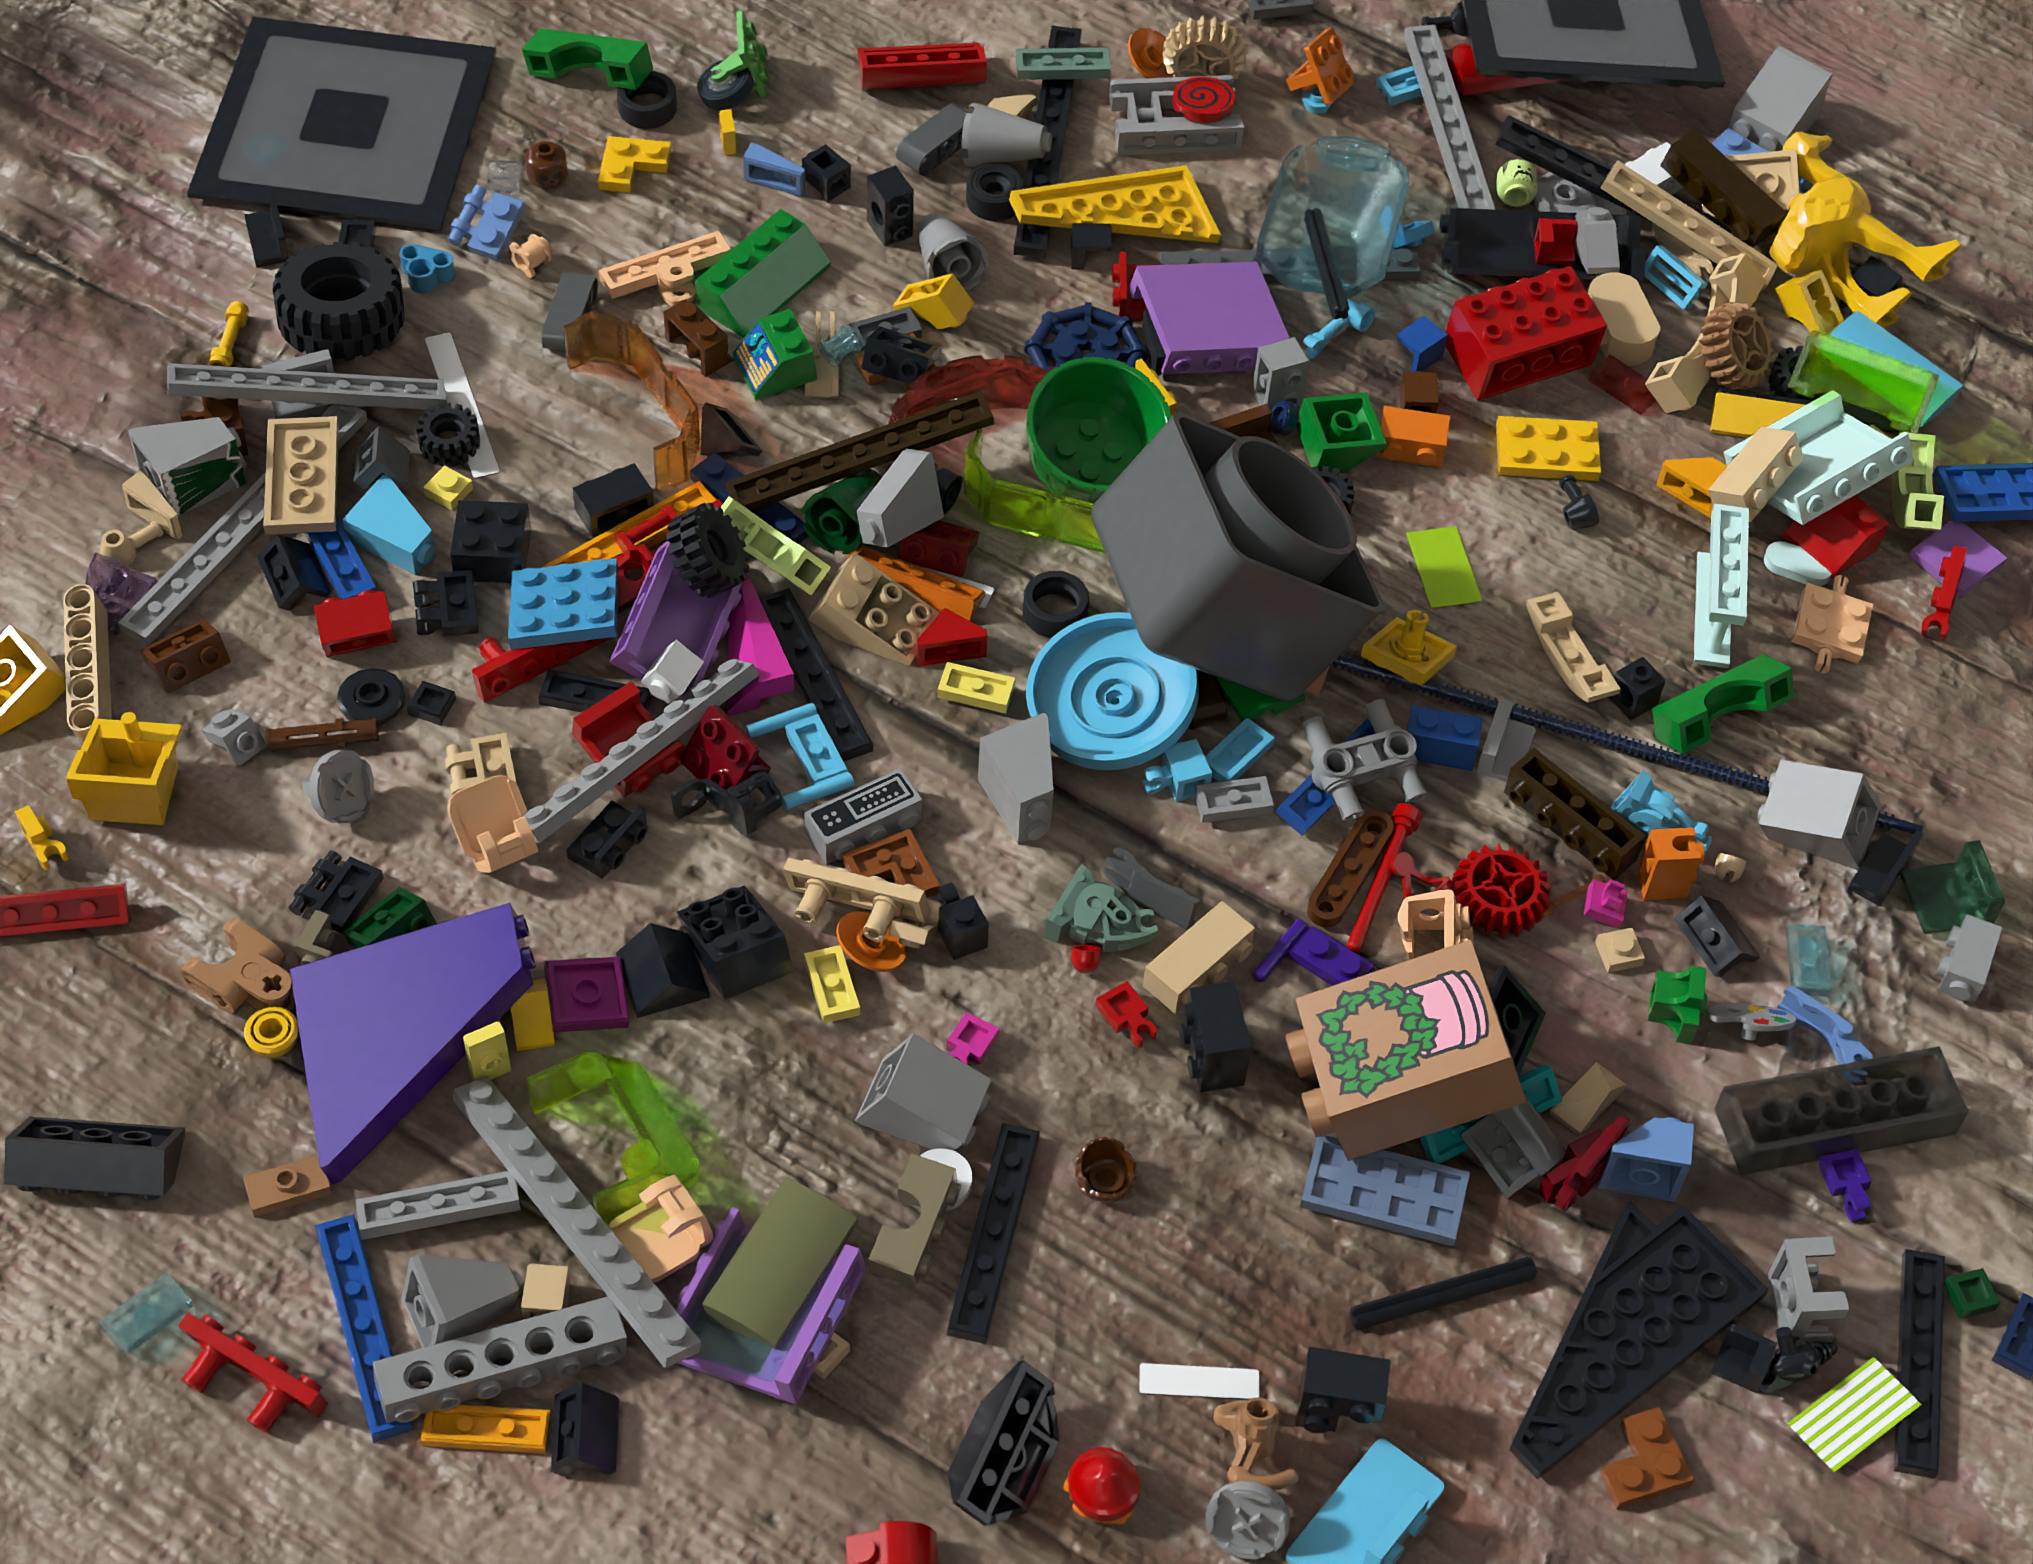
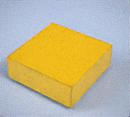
M731 109L720 110L719 128L723 153L725 155H735L736 134Z

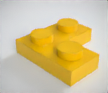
M608 136L598 178L599 190L630 193L635 170L667 173L671 154V142Z

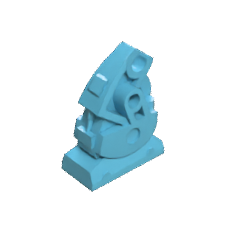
M1644 770L1611 806V809L1646 835V841L1652 829L1694 827L1696 833L1695 842L1701 841L1704 851L1708 850L1712 842L1711 836H1705L1709 829L1708 825L1692 821L1678 806L1679 804L1674 802L1673 795L1664 790L1654 788L1652 778Z

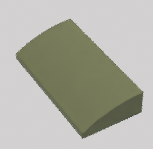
M785 1177L702 1303L708 1319L777 1350L857 1225V1217L822 1194Z

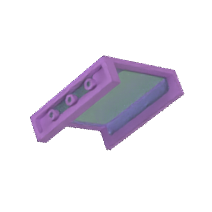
M732 1207L726 1219L718 1224L714 1241L708 1252L703 1253L699 1258L696 1274L689 1286H685L679 1295L676 1311L699 1338L701 1346L699 1353L677 1364L797 1404L867 1269L860 1249L845 1244L839 1257H835L777 1350L712 1322L708 1319L702 1303L752 1229L745 1226L740 1210Z

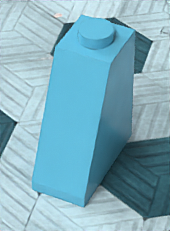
M385 474L375 482L343 518L344 529L353 545L414 575L424 565L429 564L435 555L436 549L431 528L391 478Z

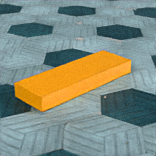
M462 1404L447 1411L435 1409L425 1413L421 1444L424 1447L546 1454L551 1411Z

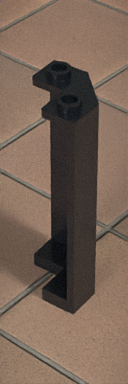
M1446 208L1445 214L1440 215L1439 232L1444 233L1442 266H1446V273L1526 277H1535L1545 274L1551 269L1559 270L1568 267L1569 265L1536 264L1534 239L1539 218L1576 220V213ZM1611 214L1616 223L1620 263L1619 273L1629 275L1637 281H1644L1646 248H1640L1642 215ZM1574 249L1575 263L1571 267L1579 279H1595L1597 276L1604 274H1587Z

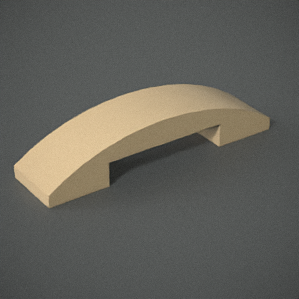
M1554 592L1528 599L1526 606L1537 636L1552 665L1566 685L1586 702L1620 694L1621 689L1606 665L1598 666L1573 628L1572 621L1574 615L1560 593Z

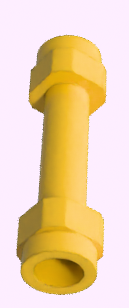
M234 301L227 308L225 313L227 325L219 347L212 349L209 366H232L234 360L232 349L239 329L245 327L248 321L250 310L246 304Z

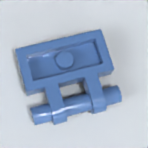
M475 185L471 194H467L462 202L464 208L459 218L453 220L450 226L452 231L447 240L452 245L459 246L463 237L468 238L470 241L467 247L471 253L499 262L526 207L523 201L494 192L489 202L483 201L487 191L484 187ZM475 213L482 215L477 227L470 225Z

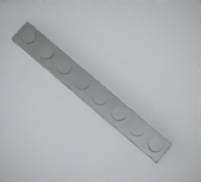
M1436 26L1406 27L1404 39L1458 208L1496 210Z
M168 363L167 366L168 395H179L181 397L249 399L251 401L270 400L286 403L305 402L321 405H352L355 407L374 406L389 409H420L423 411L427 409L432 411L434 410L433 406L439 404L441 409L445 408L447 401L444 380L175 363Z
M737 659L724 662L719 666L716 674L708 680L695 684L691 688V693L683 699L667 705L662 715L654 721L642 724L637 729V734L629 740L613 746L609 750L608 756L600 762L593 763L584 768L579 778L571 784L559 787L553 793L554 797L543 805L530 809L525 816L535 842L541 843L698 723L710 705L720 706L758 677L759 673L754 664Z

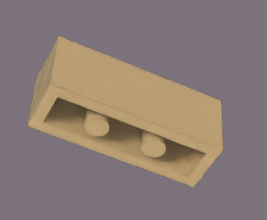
M1760 427L1708 489L1713 506L1714 504L1749 508V522H1752L1803 460V453L1796 432Z
M1221 901L1145 967L1143 987L1176 1014L1182 1009V1004L1187 1003L1189 988L1219 983L1234 962H1242L1249 956L1254 947L1252 942L1255 927Z

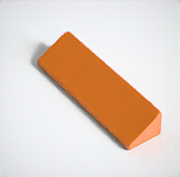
M860 545L847 556L848 559L855 552L940 613L944 608H947L961 617L972 621L986 595V592L982 589L864 545Z

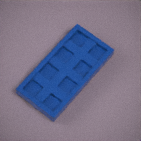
M2033 463L1942 465L1935 467L1932 476L1941 495L1944 496V502L1954 522L2033 519Z

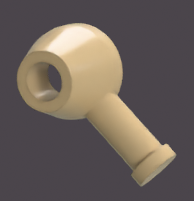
M154 520L149 523L150 525L129 537L119 530L106 532L102 537L99 549L102 563L110 569L128 567L134 562L138 547L156 537L160 538L164 535L160 525Z

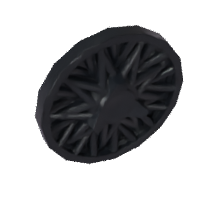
M375 668L360 670L348 676L340 685L337 694L339 709L346 719L354 721L377 718L378 725L396 717L403 708L406 698L403 683L395 674L384 669Z

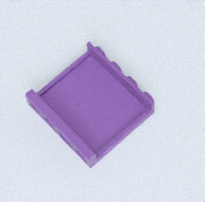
M1257 261L1136 266L1129 291L1132 299H1144L1166 355L1161 370L1162 375L1255 370L1258 347L1290 339Z

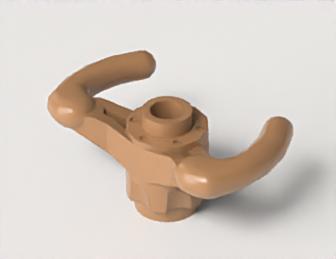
M1256 1397L1246 1401L1230 1402L1218 1406L1214 1411V1422L1217 1426L1231 1431L1237 1454L1227 1473L1230 1483L1237 1481L1257 1482L1273 1490H1279L1298 1482L1299 1475L1294 1469L1266 1476L1250 1474L1258 1459L1267 1457L1273 1452L1278 1421L1282 1417L1281 1409L1274 1406L1267 1399Z

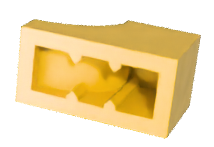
M1822 269L1797 275L1775 288L1787 318L1793 317L1800 321L1810 331L1816 343L1823 342L1844 321Z
M952 273L907 285L893 304V308L899 310L910 306L916 317L930 322L939 330L947 327L956 328L963 324L974 302Z

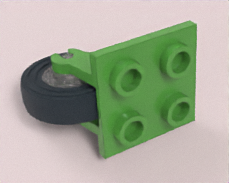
M742 10L736 12L738 50L728 58L717 61L707 67L697 82V90L702 101L713 110L731 109L742 103L755 90L759 92L761 98L767 97L766 83L770 82V75L765 61L769 60L765 44L763 42L759 43L757 40V31L754 23L747 21Z

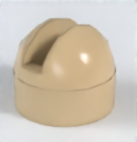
M1718 853L1715 862L1716 875L1719 879L1723 880L1726 873H1729L1728 882H1735L1742 876L1747 861L1728 854Z

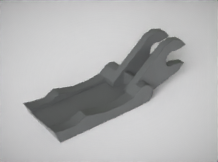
M1113 848V853L1125 861L1107 856V863L1114 870L1104 867L1103 871L1107 878L1127 893L1126 897L1185 929H1189L1195 924L1193 919L1197 907L1201 904V899L1188 895L1184 889L1168 885L1152 876L1147 868L1138 865L1133 854L1128 850Z

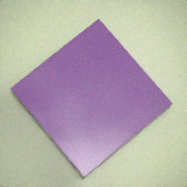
M1953 519L1942 526L1941 530L1934 532L1911 549L1909 554L1910 559L1943 584L1944 577L1939 576L1943 557H1950L1953 545L1967 548L1966 564L1957 592V596L1960 599L2003 567L2007 560L2004 554L1963 522H1954Z

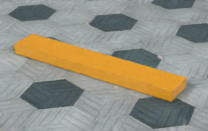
M698 481L542 567L616 558L623 554L615 541V534L621 531L623 533L628 532L661 513V508L669 505L680 515L702 503H712L717 499ZM668 525L636 542L634 545L645 544L648 548H651L666 539V534L669 531L667 529Z

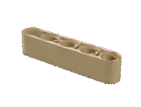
M77 584L67 590L63 599L66 705L68 726L83 744L94 718L112 720L107 610L89 585Z

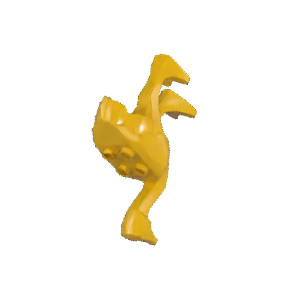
M1795 132L1786 141L1782 151L1797 149L1798 175L1814 184V186L1804 194H1797L1788 206L1790 210L1786 218L1777 229L1778 234L1769 250L1770 256L1786 274L1790 273L1797 276L1822 269L1834 296L1844 301L1853 313L1858 310L1886 329L1899 319L1895 312L1910 298L1912 292L1907 288H1900L1880 297L1868 296L1856 284L1851 275L1849 250L1855 243H1859L1874 252L1893 256L1904 262L1923 282H1931L1941 279L1948 273L1950 268L1946 264L1961 249L1962 244L1958 240H1952L1934 246L1916 247L1895 234L1870 215L1871 205L1867 194L1860 184L1827 166L1819 156L1823 150L1831 145V137L1828 135L1817 136L1804 132Z

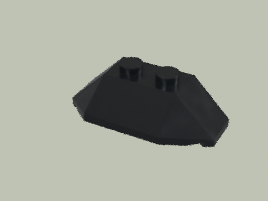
M1024 1360L1019 1361L980 1402L948 1470L953 1504L984 1526L1028 1513L1059 1444L1057 1412L1052 1396L1055 1395L1054 1382Z

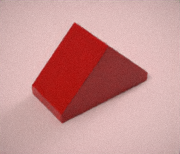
M944 608L917 639V666L987 657V630Z

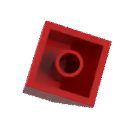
M1854 495L1804 525L1794 521L1784 532L1783 537L1791 544L1804 549L1832 573L1830 577L1833 579L1876 552L1890 523Z

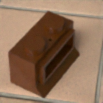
M685 299L664 311L665 339L671 342L684 334L691 341L686 345L687 356L690 358L701 357V374L705 377L734 361V358L727 353L728 335L694 303Z

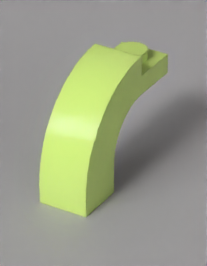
M1908 433L1913 462L1892 473V508L1894 519L1899 528L1939 531L1942 526L1944 496L1934 495L1932 474L1936 435Z
M728 497L721 507L723 515L728 514L732 518V526H737L740 530L738 536L740 540L744 539L746 547L743 548L744 551L812 596L831 567L810 551L770 526L736 500Z

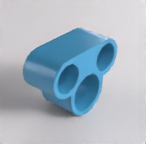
M408 244L400 249L399 255L402 271L407 275L408 285L412 291L422 294L434 290L438 283H449L455 278L454 261L449 252L416 244Z

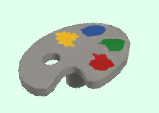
M1727 1003L1709 1007L1707 1011L1708 1019L1714 1022H1742L1741 1038L1746 1040H1756L1757 1031H1782L1791 1029L1796 1025V1017L1793 1014L1782 1009L1764 1005Z

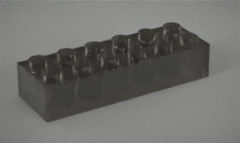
M1940 1046L1724 1086L1714 1108L1740 1175L1819 1161L1823 1155L1858 1149L1859 1153L1955 1135L1969 1112Z

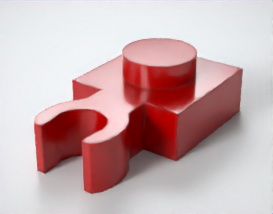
M1128 981L1096 998L1095 1006L1116 1033L1127 1029L1130 1032L1131 1042L1135 1047L1142 1048L1143 1039L1138 1035L1140 1032L1148 1033L1153 1041L1156 1039V1026L1151 1021L1144 1019L1148 1016L1149 1008Z

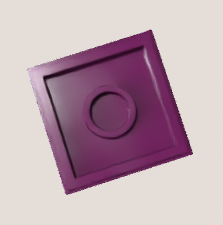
M621 957L545 961L544 973L548 988L553 1033L629 1028L630 1018Z

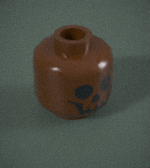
M544 141L532 145L525 154L526 172L531 184L541 189L549 190L565 182L568 176L566 152L560 145Z

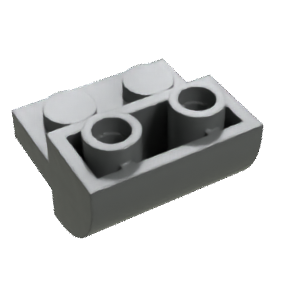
M1527 1097L1526 1103L1483 1116L1459 1133V1136L1506 1198L1510 1197L1536 1176H1542L1566 1154L1565 1148Z

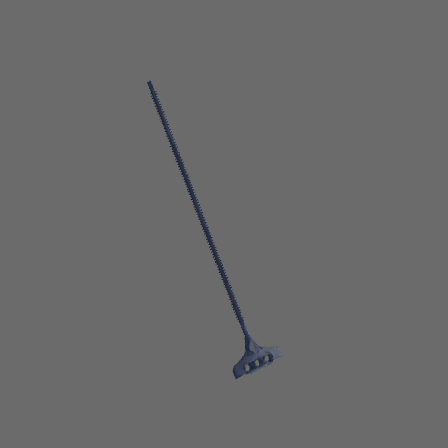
M1345 654V656L1340 655L1332 663L1335 664L1334 668L1341 666V670H1344L1345 667L1348 668V672L1352 669L1355 670L1354 674L1362 672L1361 676L1368 674V678H1371L1372 675L1375 676V680L1378 677L1382 678V682L1386 679L1389 680L1388 684L1395 682V686H1398L1399 683L1402 684V688L1406 685L1409 686V690L1412 687L1416 688V692L1419 689L1423 690V694L1427 691L1429 696L1433 693L1436 694V698L1440 695L1443 696V700L1447 697L1450 698V702L1454 699L1459 704V701H1461L1463 706L1468 703L1470 708L1474 705L1477 706V710L1480 707L1484 708V712L1487 709L1491 710V714L1494 711L1496 712L1499 703L1497 698L1491 700L1489 695L1487 698H1484L1482 693L1478 696L1475 691L1474 694H1471L1470 690L1464 692L1463 688H1460V690H1457L1456 686L1450 688L1448 683L1446 686H1443L1441 681L1440 684H1437L1436 680H1433V682L1427 680L1420 686L1406 681L1402 676L1386 668L1375 666L1373 662L1368 664V660L1361 662V658L1355 660V656L1348 658V654ZM1516 703L1511 711V719L1513 720L1514 717L1518 718V722L1522 719L1525 720V724L1528 721L1532 722V726L1535 723L1539 724L1538 728H1541V725L1546 726L1545 730H1548L1549 727L1552 728V732L1556 729L1559 730V734L1563 731L1566 732V736L1569 733L1573 734V738L1576 735L1580 736L1579 740L1587 738L1586 742L1594 740L1593 744L1601 742L1600 746L1607 744V748H1610L1611 745L1614 746V750H1617L1618 747L1621 748V752L1628 750V754L1635 752V756L1641 754L1642 758L1648 756L1649 760L1655 758V762L1659 760L1663 761L1662 764L1669 762L1671 767L1673 764H1676L1678 769L1682 766L1685 771L1689 768L1692 773L1694 770L1698 771L1697 774L1699 775L1700 772H1703L1705 777H1707V774H1710L1712 779L1716 776L1719 777V781L1723 778L1726 779V783L1730 780L1733 781V785L1736 782L1740 783V787L1743 784L1747 785L1746 789H1749L1751 786L1754 787L1753 791L1761 789L1760 793L1768 791L1767 795L1770 792L1767 777L1761 779L1759 774L1757 777H1754L1752 772L1748 775L1745 770L1741 773L1738 768L1734 771L1731 766L1729 769L1725 768L1724 764L1720 767L1718 762L1713 765L1711 760L1707 763L1704 762V758L1700 761L1697 760V756L1693 759L1690 758V754L1686 757L1681 753L1680 755L1676 754V750L1673 753L1669 752L1670 748L1662 750L1663 746H1660V748H1655L1656 744L1648 746L1649 742L1642 744V740L1635 742V738L1628 740V736L1621 738V734H1618V736H1614V732L1607 734V730L1601 732L1600 728L1594 730L1593 726L1587 728L1586 724L1580 726V722L1573 724L1571 719L1570 722H1566V718L1560 720L1559 716L1553 718L1552 714L1546 716L1545 712H1542V714H1539L1538 710L1532 712L1530 707L1528 710H1525V706L1522 705L1519 708ZM1879 811L1875 826L1880 824V828L1887 826V830L1894 828L1911 834H1915L1917 830L1920 832L1923 830L1922 825L1894 818V814L1888 816L1887 812L1881 814Z

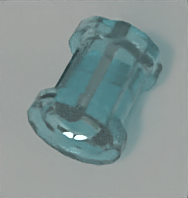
M844 324L840 327L839 333L828 341H821L818 347L827 362L833 367H837L841 364V359L853 350L859 351L863 348V345L857 333L849 325Z

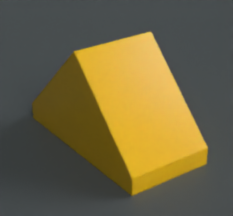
M545 979L532 980L533 985L511 1007L517 1051L555 1046L548 988Z

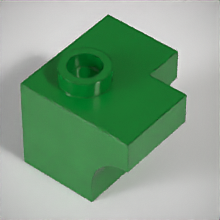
M1691 965L1689 969L1683 972L1657 970L1652 983L1647 1021L1668 1026L1673 1031L1678 1043L1691 1045L1699 1026V1016H1703L1707 1005V994L1705 993L1706 968Z

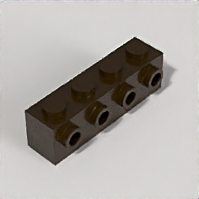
M1696 129L1673 143L1660 164L1669 175L1730 231L1752 248L1775 233L1787 213Z
M1533 748L1510 768L1504 790L1509 799L1515 805L1521 806L1534 816L1541 826L1549 828L1559 836L1570 849L1576 850L1589 860L1596 870L1605 873L1615 881L1638 860L1646 835L1538 750Z

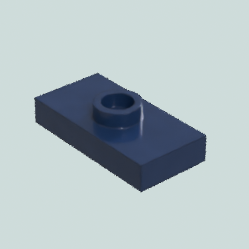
M2023 1293L1991 1361L2028 1380L2033 1374V1297Z

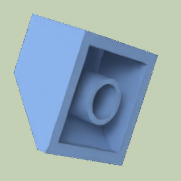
M1655 1117L1613 1144L1599 1179L1598 1189L1676 1202L1691 1167L1694 1124L1685 1123L1671 1117L1663 1119Z

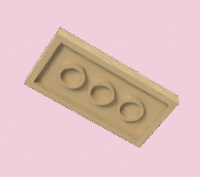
M337 416L268 419L263 524L265 535L336 531L339 440Z

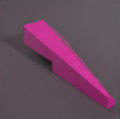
M746 573L747 579L743 581L739 593L742 594L741 600L728 616L730 627L728 629L727 661L737 659L753 663L759 676L726 700V713L728 716L759 709L761 699L794 691V673L748 573Z

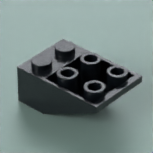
M745 885L739 888L727 889L721 895L705 901L694 902L687 908L677 911L678 919L685 932L688 933L693 948L706 973L724 1000L794 972L785 934Z

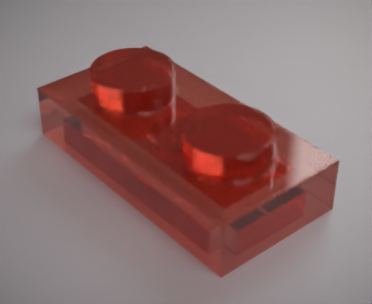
M1610 354L1590 372L1588 381L1640 415L1657 401L1645 385L1648 379Z

